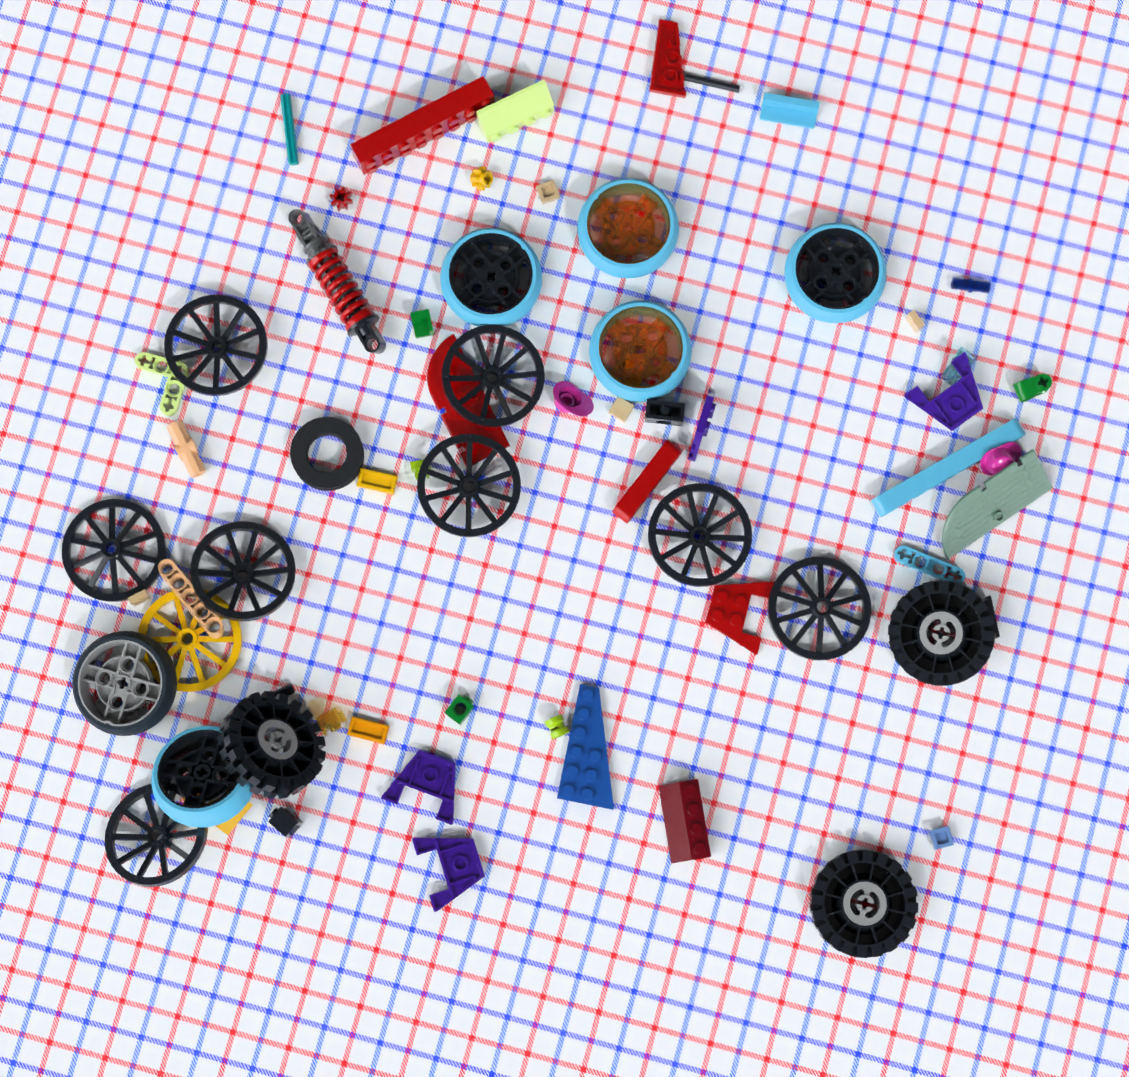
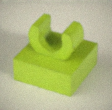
M423 460L410 462L412 473H415L416 480L418 479V473Z

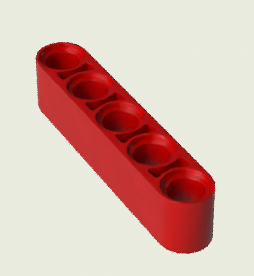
M667 439L615 506L612 513L628 524L679 458L683 450Z

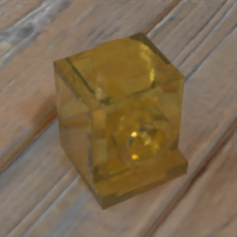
M337 708L315 718L325 737L329 735L328 731L332 733L341 729V724L347 721L342 710L338 711Z

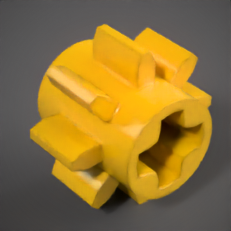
M486 167L473 169L470 175L472 187H477V190L490 188L493 182L491 170H486Z

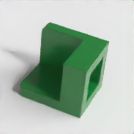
M429 309L410 313L417 339L434 335Z

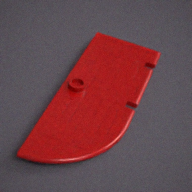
M452 334L437 347L428 366V389L438 411L445 408L446 413L442 414L441 418L451 437L460 434L482 435L498 442L506 449L510 447V444L501 427H483L469 422L452 408L445 396L442 386V366L449 348L457 340L455 335ZM456 356L453 357L450 375H475L470 366ZM450 382L453 393L458 401L479 385V382ZM483 390L462 405L468 411L478 416L481 415L485 398ZM489 404L486 418L497 419ZM467 443L456 444L457 449L464 446L466 450L460 453L466 466ZM473 443L472 466L486 459L492 449Z

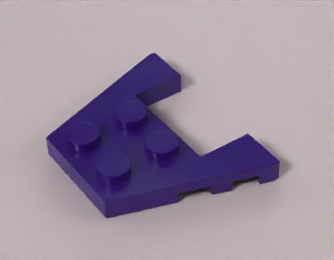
M963 352L951 361L962 379L934 399L929 401L918 385L904 395L906 399L951 431L984 409L966 352Z
M708 390L688 460L695 462L702 437H707L711 424L707 420L708 418L712 419L716 404L713 403L715 391Z
M419 750L386 792H384L381 799L398 805L404 787L413 788L442 799L436 819L453 825L456 764Z
M412 838L417 856L437 850L446 878L448 889L429 895L434 912L439 911L485 877L473 838Z

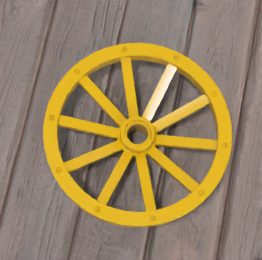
M173 591L156 600L144 614L138 629L139 633L147 635L149 625L154 617L177 634V636L151 637L158 643L177 642L167 651L170 657L181 649L176 666L177 691L198 692L211 688L224 680L235 667L242 648V630L239 621L230 620L233 637L221 636L214 639L210 636H199L205 632L204 629L199 627L195 630L198 622L194 617L190 626H187L181 601ZM216 595L211 598L216 604L228 609L229 605ZM173 600L182 630L157 613L163 606ZM187 634H192V642L185 644L184 637ZM199 642L233 643L228 661L224 662L199 644ZM195 648L223 668L213 677L205 680ZM187 651L190 653L199 683H179ZM146 652L143 661L150 668L153 679L160 683V674L156 670L157 665L155 661L153 663L150 661Z

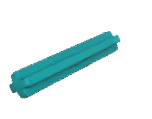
M286 93L281 94L280 98L288 163L290 166L298 165L299 161L291 96Z

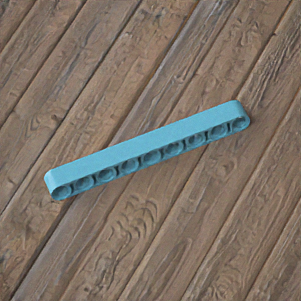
M1014 418L872 499L871 502L880 517H883L980 462L987 451L1007 442H1015L1025 436L1026 433L1017 418Z

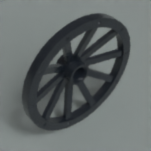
M206 295L190 301L174 315L165 334L164 351L170 370L185 387L206 396H224L240 391L257 377L267 357L268 339L261 319L249 305L227 295ZM213 304L214 336L211 335L194 310ZM220 304H226L239 310L221 336ZM245 313L253 321L256 329L227 341ZM190 314L208 341L180 332L177 328L183 319ZM259 335L258 354L229 348ZM174 337H179L206 348L174 356ZM216 344H222V348L219 351H213V347ZM208 354L188 378L180 371L176 364L178 361ZM227 354L255 360V363L243 377ZM214 358L213 387L193 382ZM220 359L224 360L238 381L219 387Z
M484 325L465 332L451 345L442 366V386L452 408L464 419L483 427H504L523 419L537 404L544 387L545 373L539 352L523 334L505 326ZM480 335H500L492 366L488 360ZM506 336L523 346L518 353L498 368ZM472 338L475 339L485 369L458 351L463 344ZM529 353L536 371L503 374L524 354ZM456 356L481 375H450L453 357ZM487 375H496L497 381L490 382ZM536 377V386L531 397L503 380ZM450 382L482 383L458 401L453 393ZM486 387L480 416L473 414L462 406ZM500 387L528 403L520 411L512 415ZM492 389H494L506 415L504 418H486Z
M460 434L443 440L427 454L418 473L417 492L421 507L433 524L451 535L472 538L487 535L508 521L515 511L520 498L521 479L513 457L498 442L482 435ZM467 443L466 476H464L448 452L447 448L450 446ZM473 443H477L491 448L492 451L474 476H472ZM442 452L460 480L429 469L436 456ZM498 453L506 462L509 471L478 481ZM426 474L457 487L426 495ZM512 476V497L480 488L481 486ZM467 482L474 485V489L470 492L463 488V485ZM459 493L458 497L441 518L435 514L428 502ZM478 494L508 502L509 505L505 512L496 519ZM464 498H466L465 529L446 523V520ZM472 498L491 521V524L471 529Z
M688 484L667 494L656 506L648 527V544L652 557L658 567L671 579L692 587L713 586L732 577L744 564L752 543L751 522L743 505L725 489L711 484ZM694 492L713 494L701 525L699 524L694 502ZM687 494L694 527L669 505L673 500ZM719 497L727 501L735 509L732 513L706 528ZM665 509L689 532L657 529V523L663 510ZM739 515L744 535L710 534ZM701 532L704 534L705 539L697 541L694 538V534ZM656 535L686 538L688 540L661 555L657 546ZM710 541L743 542V547L735 561ZM692 545L681 574L665 562L667 558ZM705 546L730 564L731 567L723 573L713 576ZM698 548L700 549L707 578L686 576Z
M122 499L103 500L83 509L68 526L62 543L63 565L72 583L86 595L105 602L127 601L128 597L144 589L148 590L160 576L158 565L162 560L166 559V540L158 521L142 506ZM116 508L134 511L135 514L115 538ZM104 509H109V538L104 535L90 517ZM141 516L148 521L154 531L122 542ZM86 520L103 543L74 538V535L80 525ZM153 538L157 539V558L124 549ZM72 543L101 549L72 564ZM111 545H116V551L109 554L108 548ZM122 555L154 563L155 565L149 576L143 581ZM103 557L88 585L83 583L76 574L75 569ZM109 560L113 594L93 590ZM116 560L136 581L137 587L119 593Z
M248 521L227 523L209 532L197 545L190 566L191 583L200 602L208 610L222 618L241 622L264 618L279 609L288 599L293 589L296 573L294 556L286 541L271 528ZM232 532H252L244 562L241 561ZM226 534L236 565L209 545ZM258 534L267 537L275 543L273 547L250 565ZM279 549L281 550L287 567L255 570ZM204 551L231 571L198 569ZM240 572H246L248 575L246 577H240L238 574ZM288 573L282 591L254 578ZM199 576L226 577L231 579L205 593ZM250 583L275 595L277 598L265 607L260 608ZM236 584L228 609L211 600L212 597ZM242 587H245L254 608L253 611H234Z
M828 557L805 558L787 567L775 580L768 597V619L776 638L793 654L815 661L831 660L851 651L866 634L871 619L870 595L861 577L845 563ZM817 565L818 597L797 570ZM823 566H828L842 572L826 597H824ZM792 574L811 600L780 591L781 586ZM848 577L857 588L859 594L831 602L830 600ZM777 597L809 606V608L777 618ZM861 600L862 618L859 620L837 611L833 607ZM818 603L825 605L824 613L818 611ZM812 614L792 641L785 635L779 624ZM830 614L859 626L857 632L848 643ZM818 619L816 652L797 646L796 644L814 621ZM824 619L842 646L841 648L830 652H822Z
M168 783V793L173 801L176 794L183 797L175 784ZM151 784L134 790L117 805L109 818L105 831V851L113 869L125 880L143 887L163 886L185 875L200 858L208 834V827H198V829L171 833L181 823L173 821L168 826L170 817L166 813L163 814L160 825L151 798V794H153ZM143 797L151 817L152 827L128 810ZM125 815L147 831V834H117L116 831L121 818ZM162 834L161 839L157 840L158 836ZM197 836L190 854H187L172 843L174 839ZM115 840L148 841L120 858L117 856ZM166 848H170L185 859L170 872L168 871ZM150 849L136 875L128 872L122 866L125 862ZM159 849L162 875L143 877Z

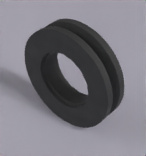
M319 417L307 422L297 431L291 443L290 458L295 472L304 483L317 490L334 491L349 485L358 476L364 463V448L358 433L350 424L335 417ZM330 435L337 437L345 444L347 455L345 462L339 469L325 473L317 471L311 466L308 452L316 439Z

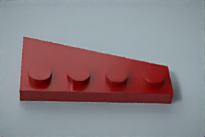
M659 19L649 92L685 99L686 90H684L678 22Z

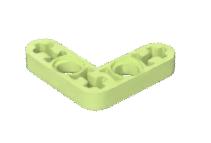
M146 352L139 353L135 357V364L140 370L168 377L160 409L166 416L175 415L179 409L185 386L179 381L173 380V378H177L170 370L168 363L166 370H157L158 363H167L166 358ZM146 357L147 361L153 363V369H151V364L145 363L142 366L141 362H139L140 359L143 360ZM176 362L178 368L182 367L185 371L183 374L188 378L189 368L182 362ZM174 384L180 387L177 394H172L169 391L170 387ZM167 396H170L171 398H177L176 401L172 399L171 405L174 408L169 409V412H167V409L165 408V405H169L170 399L167 398Z

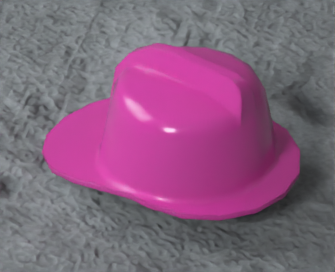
M560 381L554 386V404L559 411L572 413L580 417L588 416L592 413L594 409L592 400L575 385L567 381Z
M1007 442L987 451L980 461L982 472L993 476L1014 461L1017 463L1021 456V448L1016 442Z

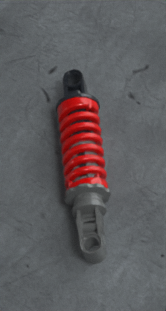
M299 209L292 210L289 213L288 220L295 230L298 239L304 245V253L309 257L306 260V265L315 273L316 280L320 282V287L325 290L326 297L330 298V304L335 307V312L341 315L340 320L345 324L348 336L357 335L365 350L370 353H383L386 349V342L375 326L380 317L373 312L371 306L363 308L367 305L368 299H359L363 295V291L361 289L355 290L358 287V283L356 281L350 282L353 274L350 272L345 273L348 270L346 264L340 265L343 257L338 255V247L328 244L327 238L322 236L307 212ZM299 215H302V220L298 223L297 218ZM377 340L378 346L376 349H373L372 344Z

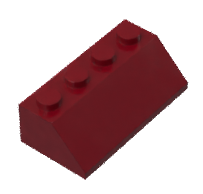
M698 779L658 786L671 864L711 857Z

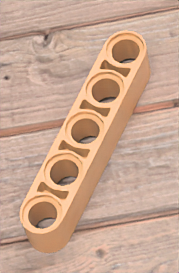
M170 559L162 560L158 565L161 578L211 638H220L224 634V626L221 619L200 602L191 582L177 565ZM166 567L173 568L169 573L163 572V569ZM178 581L184 582V585L180 588L175 587V583ZM191 595L196 597L193 602L186 601ZM201 610L208 611L207 615L203 617L199 616L198 613ZM214 624L220 626L217 631H211L210 627Z

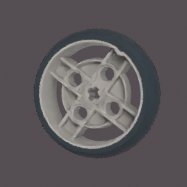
M134 631L113 632L95 640L81 654L73 674V695L81 714L97 729L116 736L137 735L157 725L169 712L177 691L175 666L168 652L151 637ZM118 645H124L122 655L112 657L101 667L95 665L97 660L107 650ZM146 652L151 655L158 667L160 684L154 682L150 668L143 661ZM129 660H132L134 662V666L131 670L127 668V662ZM106 673L110 675L108 683H105L103 680V676ZM125 680L128 686L122 684V681ZM90 683L96 685L97 694L106 705L104 715L93 702ZM143 683L147 687L146 692L144 694H142L139 690L140 686ZM118 697H121L123 701L120 707L116 705ZM148 700L155 702L146 715L135 721L125 722L128 712L139 709Z

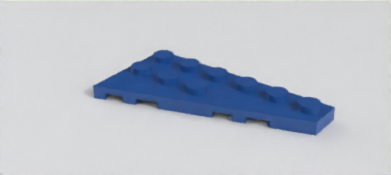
M580 684L557 799L614 810L599 688Z

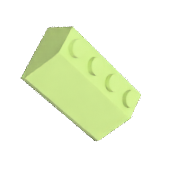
M543 79L476 111L477 122L487 143L491 141H499L502 136L508 133L513 134L517 132L522 126H530L541 117H549L554 112V103L545 80Z

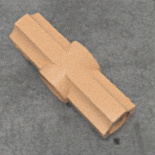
M179 420L167 426L168 432L175 443V450L181 461L184 462L190 477L195 478L203 475L206 469L183 421Z

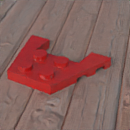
M774 582L715 585L705 624L749 650L752 654L757 655L761 638L742 633L751 595L768 599Z

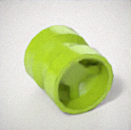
M562 714L544 722L551 731L550 736L552 740L570 732L563 723L564 718Z

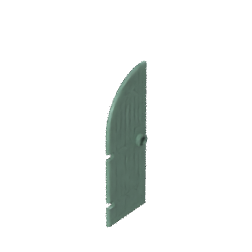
M1034 449L1019 458L1021 464L1017 465L1014 461L983 483L986 488L981 490L980 486H977L965 494L953 506L946 518L942 533V545L947 559L1053 488Z

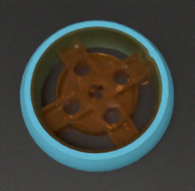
M622 178L603 184L588 197L579 214L577 232L584 254L595 267L614 277L638 278L654 272L671 256L678 240L679 222L672 202L658 187L643 180ZM622 195L641 197L638 202L626 200L614 204L609 200ZM657 209L661 212L666 225L663 242L655 236L656 222L653 213ZM637 211L644 212L645 216L637 217L635 213ZM610 214H616L618 215V218L616 220H611L608 216ZM593 215L601 220L600 233L604 242L599 248H597L591 236V220ZM625 227H632L631 230L628 229L627 231H625ZM646 237L648 241L641 243L638 241V238ZM614 239H618L621 241V244L615 246L611 242ZM643 253L648 257L636 262L615 260L618 255L634 256Z
M630 301L611 309L596 325L589 345L591 366L601 384L612 394L625 400L645 402L647 399L655 400L674 390L685 377L692 355L689 334L679 317L663 305L651 301ZM636 316L655 319L651 325L636 323L626 326L621 322L624 319ZM670 331L678 345V359L675 366L667 360L669 348L665 337ZM651 333L656 334L658 339L651 341L648 335ZM627 335L631 338V341L625 343L621 340V337ZM606 336L613 341L612 356L616 364L610 371L605 365L602 353L603 342ZM637 349H644L643 353L637 354ZM658 360L660 365L653 367L650 365V361ZM629 361L633 364V367L626 369L623 363ZM655 376L660 381L650 386H632L625 383L630 377L645 379Z

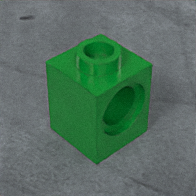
M458 694L444 713L461 726L475 708L472 705L474 701L465 694L463 697ZM460 703L466 705V711L462 714L455 711L456 706Z

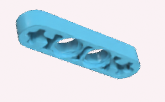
M899 546L893 553L894 560L897 563L936 579L957 582L959 584L965 580V572L961 568L910 547ZM904 550L905 555L909 557L912 555V553L915 555L911 559V563H908V561L910 560L909 558L904 557L903 559H900V555L897 553ZM917 557L924 558L925 566L918 567L915 564V559ZM935 564L942 565V574L934 573L933 566ZM950 568L949 573L955 574L958 572V576L961 579L954 581L953 576L948 574L947 578H945L944 575L947 573V569Z

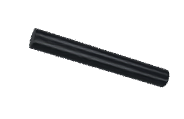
M687 73L684 81L739 93L740 89L739 85Z

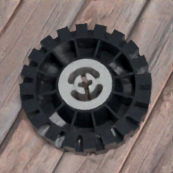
M946 580L930 581L914 587L898 601L890 617V625H888L889 645L895 660L907 674L926 684L949 686L968 680L975 676L987 663L994 648L996 632L993 616L989 608L972 589L957 582ZM938 619L941 620V623L936 625L934 630L940 631L941 628H944V631L947 633H951L947 623L951 622L954 625L956 637L949 646H942V643L950 638L948 636H943L942 639H939L938 634L932 633L933 638L937 642L933 645L929 641L927 631L932 622Z
M264 691L261 695L259 692H256L248 698L242 699L226 715V719L221 724L219 731L222 733L218 736V745L225 746L220 751L222 761L230 760L231 762L226 766L230 775L238 771L240 775L236 781L242 787L248 782L251 783L249 791L256 795L263 790L264 797L271 799L278 795L279 799L287 798L291 794L295 795L314 780L323 767L321 763L325 760L326 751L321 749L326 746L324 736H316L322 729L318 722L312 724L308 722L314 717L308 709L302 714L299 712L302 704L296 699L288 704V695L279 693L274 697V691ZM266 733L270 734V735L265 739V734H266ZM283 747V753H277Z
M854 850L840 854L828 861L816 875L809 894L811 896L809 911L813 919L811 920L815 929L818 930L821 938L831 945L832 948L853 957L874 958L895 950L901 942L903 943L908 938L909 931L914 928L916 923L915 915L918 913L919 905L916 902V896L918 894L916 887L911 882V876L907 871H904L902 865L895 859L893 860L888 855L873 850ZM860 889L862 894L857 896L855 900L863 901L865 898V902L874 904L873 899L870 897L871 892L877 899V909L868 918H866L865 914L873 909L872 907L865 906L862 909V905L854 904L855 909L858 911L857 915L852 912L850 907L852 895Z

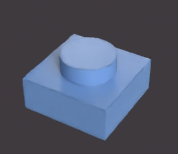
M949 826L929 831L934 850L954 845Z

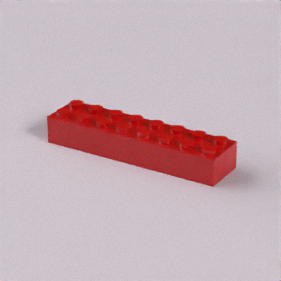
M482 76L350 144L353 157L363 175L367 173L373 174L379 167L392 164L394 159L400 156L405 157L416 148L421 149L425 147L427 142L433 139L438 140L449 131L454 132L458 130L460 125L466 122L471 123L477 119L476 111L495 103L494 94L486 79Z

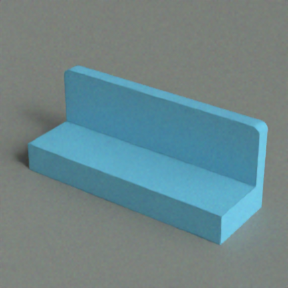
M765 92L760 120L814 129L820 102Z

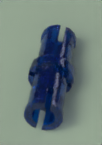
M952 277L951 289L963 290L968 293L982 292L987 294L990 291V281Z

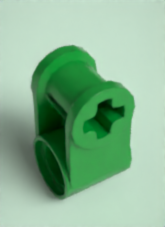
M1043 373L1013 384L1020 403L1046 393L1052 385V379L1049 375ZM1041 381V383L1045 382L1046 385L1043 387V385H1039L1038 383Z

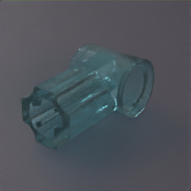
M961 346L952 360L966 352L971 366L977 357ZM952 363L941 375V378L950 385L955 384L961 377Z

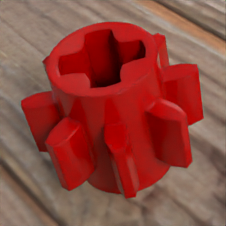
M345 187L342 190L334 188V195H329L334 200L331 202V206H337L338 211L343 208L348 210V205L353 204V200L349 198L352 196L351 191L346 193Z

